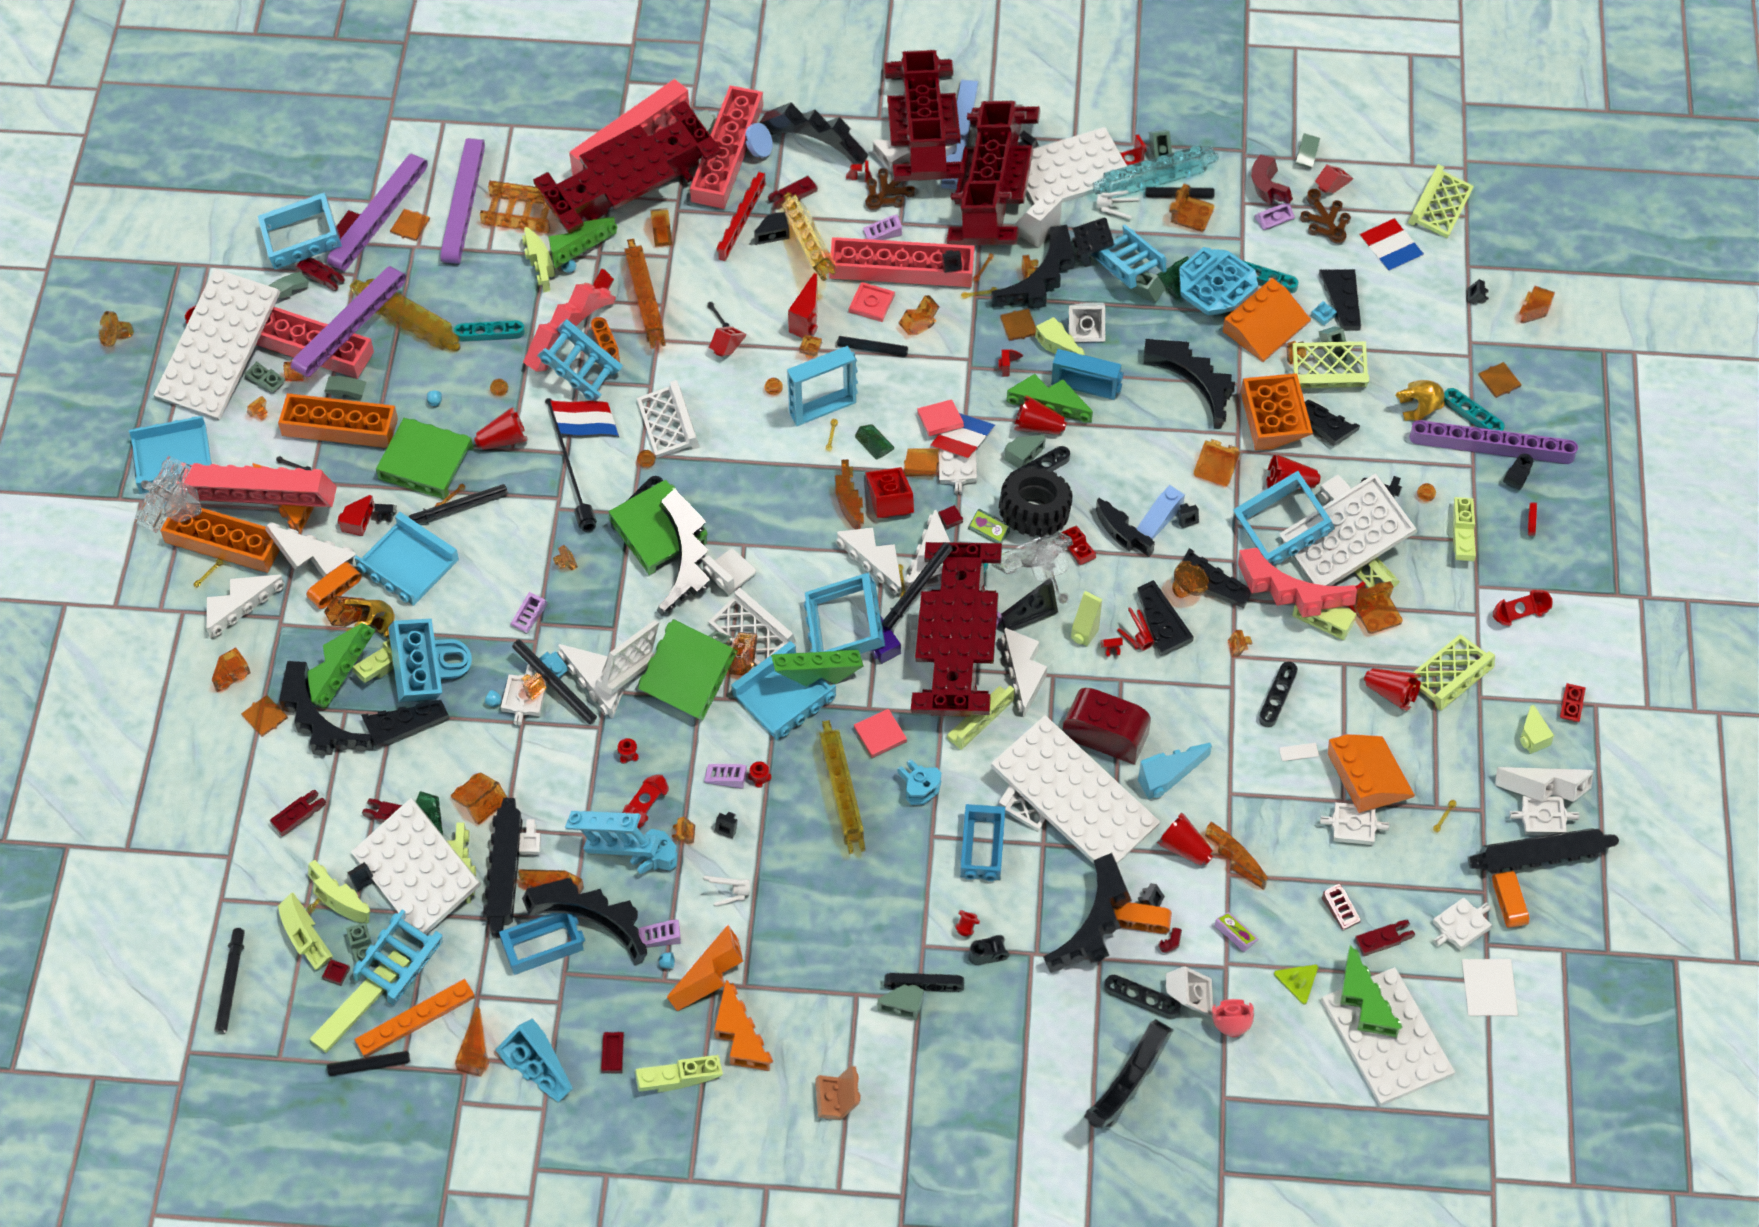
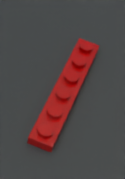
M758 172L756 178L752 179L750 189L746 190L743 202L738 205L737 214L732 217L729 229L725 230L722 242H719L717 245L719 260L726 262L766 185L765 173Z

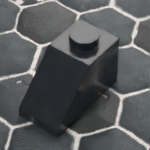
M785 211L768 214L754 231L755 245L790 239Z

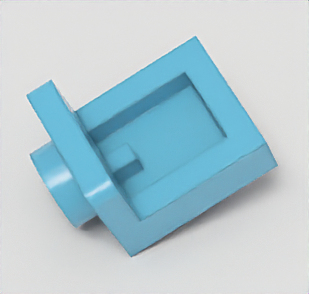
M547 651L539 657L558 678L569 670L556 651L550 654Z

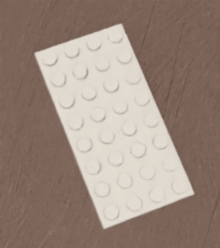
M214 268L155 390L154 397L220 420L280 295L279 289Z
M1046 715L991 763L990 767L1093 864V860L1109 853L1113 854L1118 864L1160 824V821Z

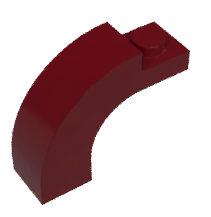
M1260 154L1254 162L1251 171L1257 195L1269 204L1274 199L1290 204L1293 200L1290 187L1271 181L1278 172L1275 158Z

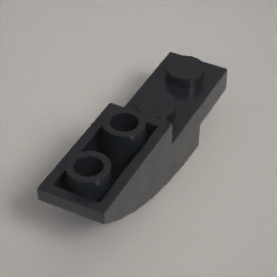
M1098 498L1096 512L1103 527L1110 536L1127 551L1130 552L1133 548H1136L1150 557L1154 552L1155 546L1152 538L1142 534L1134 526L1129 525V517L1125 512L1119 511L1108 501Z

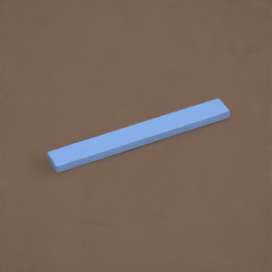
M961 80L957 99L961 143L957 144L956 152L946 157V162L962 161L964 147H967L971 126L970 120H967V113H971L972 107L975 105L978 81ZM942 179L941 188L956 189L958 179Z

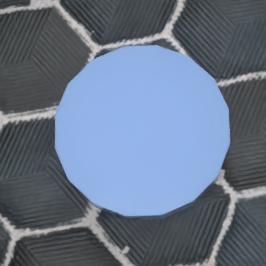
M751 124L745 133V137L747 136L748 139L746 145L753 156L767 157L772 151L773 142L771 134L763 124Z

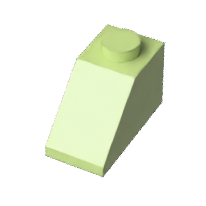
M1534 705L1530 706L1520 738L1522 746L1527 748L1529 753L1532 754L1551 746L1554 734Z

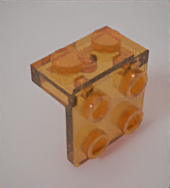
M1183 183L1181 190L1178 189L1176 192L1175 203L1172 202L1169 212L1172 213L1171 223L1203 232L1208 225L1215 206L1214 204L1189 197L1190 185Z
M1211 439L1210 442L1205 440L1194 475L1227 487L1231 481L1237 461L1241 460L1242 453L1238 452L1239 448L1229 445L1227 448L1221 446L1222 442Z
M1391 581L1380 582L1373 587L1361 588L1357 591L1356 602L1353 607L1370 634L1402 624L1403 619L1390 598L1394 588Z
M481 772L471 776L470 780L457 787L451 794V798L467 808L474 822L478 825L497 811V808L501 807L503 798L507 797L499 782Z

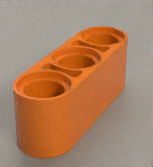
M603 317L594 318L591 321V329L595 343L620 363L619 349L607 321Z
M344 562L311 586L306 596L319 609H324L359 583L362 575L349 562Z
M1509 871L1493 874V887L1507 928L1528 925L1529 914L1515 872Z
M1131 902L1114 908L1121 928L1166 934L1170 931L1172 911L1168 908Z

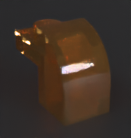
M925 295L917 309L905 311L898 324L908 335H918L933 326L936 322L934 316L940 306L930 295Z

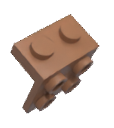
M851 1065L839 1077L818 1075L815 1078L818 1118L842 1120L858 1106L861 1096L858 1092L859 1074L857 1073L856 1066Z

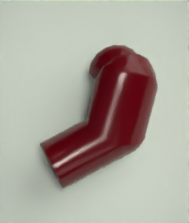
M1172 928L1171 938L1168 940L1164 939V941L1160 940L1158 944L1160 950L1164 953H1169L1177 949L1180 945L1182 930L1180 928Z

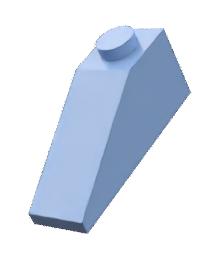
M1169 485L1157 498L1136 529L1153 540L1174 518L1178 510L1181 509L1180 505L1184 504L1185 494Z

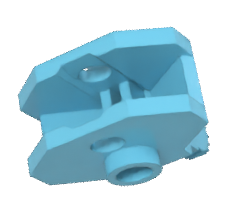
M910 759L906 762L912 771L910 774L902 766L897 768V771L906 781V800L911 805H924L939 794L942 773L937 767L924 768L922 765L918 766Z
M651 829L646 832V835H657L661 839L655 856H632L630 859L632 865H636L644 859L647 860L637 868L640 874L645 873L651 868L654 870L660 868L671 871L677 867L676 845L665 831Z

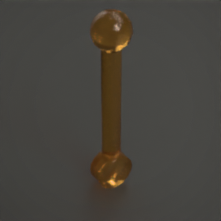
M990 253L988 255V259L979 273L973 278L975 282L980 281L981 274L989 262L992 261L994 254Z
M459 484L454 492L435 506L446 503L458 492L465 490V485Z

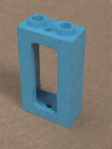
M1057 349L1052 365L1051 385L1063 379L1075 391L1115 400L1117 393L1120 394L1122 389L1121 382L1124 372H1121L1122 364Z
M965 805L960 877L968 880L976 878L987 881L1001 880L1006 807ZM978 821L994 824L991 867L971 865L974 824Z
M551 913L500 931L501 942L513 974L516 975L583 951L582 943L585 942L582 930H577L576 925H579L576 915ZM563 928L567 929L571 939L570 942L518 960L514 950L515 945Z

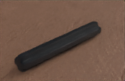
M1146 187L1145 196L1162 198H1214L1215 189L1204 187Z
M839 336L837 340V345L840 347L848 346L853 349L905 357L908 354V346L846 336Z
M408 1051L329 1063L327 1064V1073L329 1076L406 1064L410 1062V1054Z

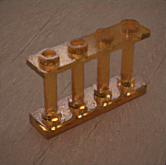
M489 181L488 189L492 200L488 211H480L482 224L520 230L528 227L532 231L539 233H550V223L547 219L550 208L536 187ZM500 198L509 200L505 213L495 212ZM516 201L526 202L522 216L512 214ZM533 203L543 204L539 218L529 217Z

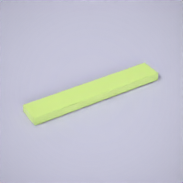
M396 950L388 956V958L403 968L411 964L407 958ZM382 963L374 971V973L391 984L399 977V974ZM367 978L310 1038V1041L327 1053L386 990Z

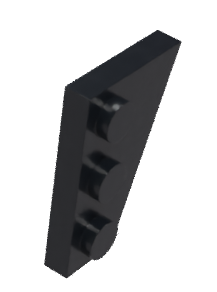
M1309 399L1305 401L1311 427L1333 446L1359 430V424L1355 422L1351 424L1345 421V417L1341 415L1337 417L1329 413L1327 408Z
M1050 578L1001 613L1004 630L1007 628L1013 631L1058 613L1053 581Z

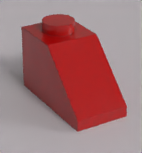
M1326 164L1314 182L1319 185L1318 189L1322 192L1335 193L1354 178L1342 168Z
M732 326L716 328L709 348L714 350V354L721 357L731 355L747 334Z
M372 495L363 497L344 507L343 512L338 516V524H340L342 532L358 536L364 535L375 507Z

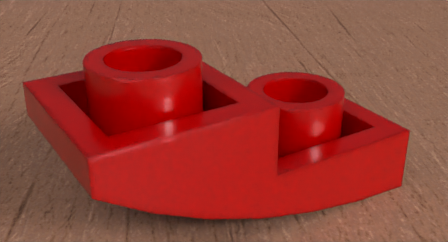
M1077 525L1060 532L1065 545L1079 565L1096 558V552L1086 542V536Z
M1566 683L1560 712L1561 719L1580 722L1586 687Z

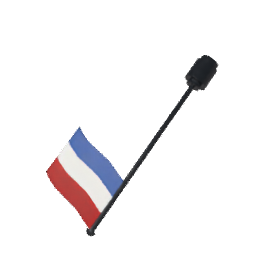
M547 398L545 403L548 404L579 501L574 514L579 528L583 532H590L596 528L595 514L591 505L582 502L562 435L576 437H619L608 402L553 401L551 398Z

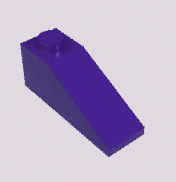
M883 624L885 647L870 651L873 658L878 659L881 664L901 654V643L891 629H887Z

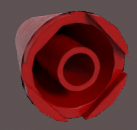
M1024 396L1023 400L1026 401L1024 405H1020L1015 421L1017 425L1014 427V430L1059 435L1060 432L1064 433L1067 422L1064 421L1065 417L1032 397Z
M514 407L508 409L476 432L477 437H474L478 448L482 447L485 450L528 441L527 435H523L525 429L518 413H514Z
M1273 455L1268 465L1270 477L1267 476L1266 481L1267 488H1270L1299 471L1309 488H1315L1320 483L1321 475L1314 468L1280 455Z
M1372 668L1366 672L1364 681L1367 687L1400 709L1408 711L1411 708L1408 705L1411 701L1415 702L1419 694L1421 681H1418V678L1421 675L1413 672Z
M1182 812L1157 841V844L1199 866L1202 864L1207 865L1214 857L1211 854L1212 848Z

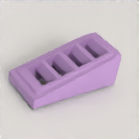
M893 215L864 227L863 231L866 239L884 240L901 236L902 225L898 215Z
M529 592L510 625L528 633L546 608L547 601ZM534 602L538 604V606L535 607L531 605V603ZM530 608L534 610V612L531 613L527 611V609ZM523 614H526V615L530 616L531 618H530V619H527V618L523 617ZM519 620H522V621L526 622L527 624H526V626H524V625L518 623V621H519Z
M708 764L704 782L744 788L747 765ZM713 770L716 771L715 777H711ZM720 772H724L723 777H719Z
M679 919L638 928L640 939L646 947L681 944ZM669 930H673L674 934L670 935ZM661 931H665L666 936L662 937ZM653 932H657L658 938L654 939ZM645 933H649L650 940L646 941Z

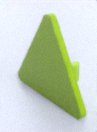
M1318 965L1276 970L1274 976L1305 1005L1313 986Z

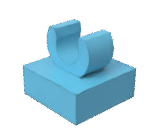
M1322 301L1311 311V316L1323 326L1336 317L1337 311L1326 304L1325 301Z

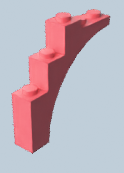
M589 283L576 284L569 302L557 305L550 323L539 324L523 363L536 372L547 371L549 365H545L537 355L544 348L549 350L561 335L556 330L558 326L566 319L577 326L595 310L614 304L616 297L610 294L611 291L606 288L594 289V286Z
M1258 548L1239 550L1238 566L1251 594L1270 591L1277 606L1295 603L1302 618L1321 615L1322 609L1355 605L1357 594L1355 585L1324 586L1308 583L1293 578L1272 566L1263 557Z

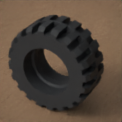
M1022 468L1020 471L1013 472L1005 479L1000 494L999 513L1003 521L1010 525L1009 527L1012 530H1017L1023 535L1029 534L1031 537H1035V535L1045 537L1046 534L1052 535L1056 531H1060L1067 524L1073 494L1069 484L1065 482L1063 477L1057 476V473L1049 472L1045 468ZM1035 499L1042 501L1046 504L1037 505L1027 502L1026 500Z

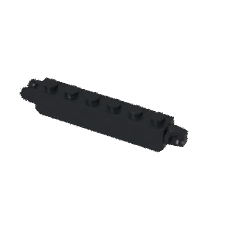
M507 797L503 798L501 808H497V815H493L495 833H491L493 851L489 852L491 869L487 870V881H490L489 887L485 889V899H488V902L483 908V917L487 918L491 935L496 939L500 938L499 932L504 930V925H510L513 922L520 856V833H522L523 826L521 812L516 808L515 798Z
M1583 829L1483 845L1480 853L1468 856V863L1470 869H1483L1490 871V874L1501 873L1503 868H1509L1510 871L1522 869L1521 865L1529 864V867H1539L1541 862L1547 861L1549 864L1561 863L1560 859L1568 858V861L1580 860V856L1587 855L1588 858L1600 857L1599 853L1606 852L1605 848L1617 846L1620 839L1614 834L1603 835V832L1599 829Z

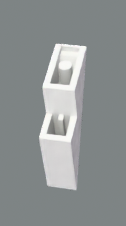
M890 140L873 141V153L891 173H893V164L910 162L908 146L891 147ZM946 144L947 157L957 151V144Z
M937 510L934 511L933 515H929L928 529H924L922 545L919 544L916 550V555L918 556L916 560H912L911 574L906 576L904 585L908 586V588L928 563L924 560L925 543L950 542ZM940 566L922 589L941 584L942 569Z
M269 523L265 528L294 570L311 560L321 575L325 577L342 563L350 561L356 555L353 552L354 550L349 547H336L333 542H321L315 536H303L294 529L285 530L275 523Z
M873 528L837 532V540L835 541L837 547L841 550L844 549L852 560H857L865 571L871 572L878 582L884 583L892 594H897L901 597L902 587L895 545L875 546Z
M282 575L230 579V595L207 597V631L210 638L220 635L224 629L235 624L238 619L250 613L259 604L267 601L274 593L281 591L285 586Z
M1005 628L1004 635H1001L1002 646H1006L1005 659L1007 663L1010 662L1009 675L1010 679H1014L1015 682L1013 688L1014 695H1018L1019 698L1017 700L1018 711L1022 712L1025 717L1046 678L1047 666L1033 661L1038 653L1039 641Z
M559 644L557 654L568 664L567 667L570 673L578 677V682L582 688H587L591 699L599 703L602 713L613 719L625 685L612 695L595 686L597 679L605 673L608 656Z
M1497 767L1495 785L1542 802L1551 795L1574 802L1591 789L1593 770Z

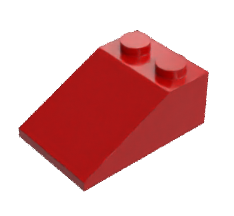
M813 273L788 310L789 333L807 341L818 329L817 273Z
M902 467L865 472L877 518H888L895 515L904 516L914 513L913 491Z

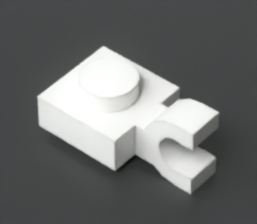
M527 819L526 833H520L519 853L520 855H540L541 834L536 833L535 819Z

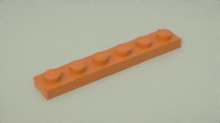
M463 979L354 1040L364 1058L369 1057L475 998V995L467 981Z

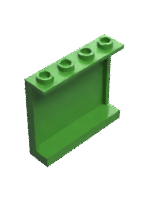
M403 418L376 467L378 479L447 500L449 496L448 487L468 449H474L472 438L465 434L454 433L448 429L437 428L432 424H424L415 419Z
M667 480L658 483L609 511V521L614 525L616 531L649 576L656 572V566L679 554V544L675 530L666 514L659 507L660 502L676 489ZM705 529L696 537L704 545L707 544V530Z
M672 619L665 628L663 639L656 646L657 651L654 657H651L647 664L648 669L639 680L638 689L703 721L738 651Z

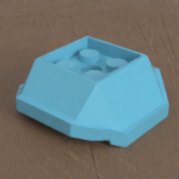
M1203 247L1180 266V296L1207 316H1220L1226 312L1234 311L1258 290L1256 270L1226 250Z

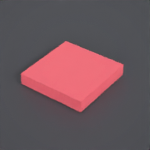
M861 282L849 307V313L883 322L895 296V291Z
M952 399L917 408V413L928 436L964 427V422Z
M889 709L854 724V729L872 758L907 742L906 736Z

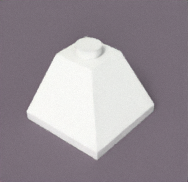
M1104 303L1069 305V334L1074 338L1075 342L1105 341Z
M1186 966L1166 973V988L1169 995L1184 1006L1210 1018L1212 1017L1213 995L1211 978Z

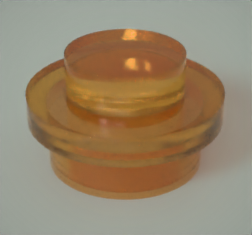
M770 378L765 383V391L770 395H777L783 390V384L778 378Z
M495 379L490 385V391L495 396H503L508 392V384L503 379Z
M642 450L637 456V463L644 468L651 467L656 461L655 455L650 450Z
M1424 483L1418 488L1417 495L1423 501H1431L1436 496V490L1432 484Z

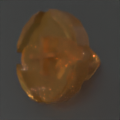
M105 311L100 319L102 330H99V340L103 346L113 347L117 339H127L134 334L132 324L118 321L117 314L114 311Z
M1182 561L1175 567V581L1172 585V590L1178 598H1184L1190 594L1200 596L1209 587L1207 586L1209 580L1206 573L1201 567L1191 565L1192 562Z

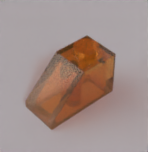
M668 208L651 209L650 214L655 247L673 245Z
M738 633L731 645L738 652L729 668V674L742 676L751 670L755 662L757 633Z

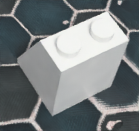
M1047 191L1014 225L1018 226V236L1039 248L1049 238L1050 227L1060 226L1062 199Z

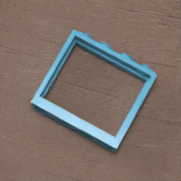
M325 192L258 215L267 253L274 270L342 246ZM325 212L330 233L274 252L268 231Z
M848 346L787 369L789 414L796 426L856 403V394H858L856 384H858L856 373H858L856 367L857 359L855 353L851 352ZM843 366V389L803 404L802 382Z
M1299 471L1233 509L1236 518L1255 547L1259 549L1263 557L1272 566L1281 564L1284 559L1296 555L1299 550L1313 545L1316 540L1328 536V533L1335 530L1332 520ZM1301 487L1323 521L1268 553L1247 519Z
M869 572L804 592L806 601L803 604L808 614L806 616V623L810 629L808 638L812 644L810 652L859 650L860 654L885 647L876 583ZM864 590L871 637L824 651L817 604Z

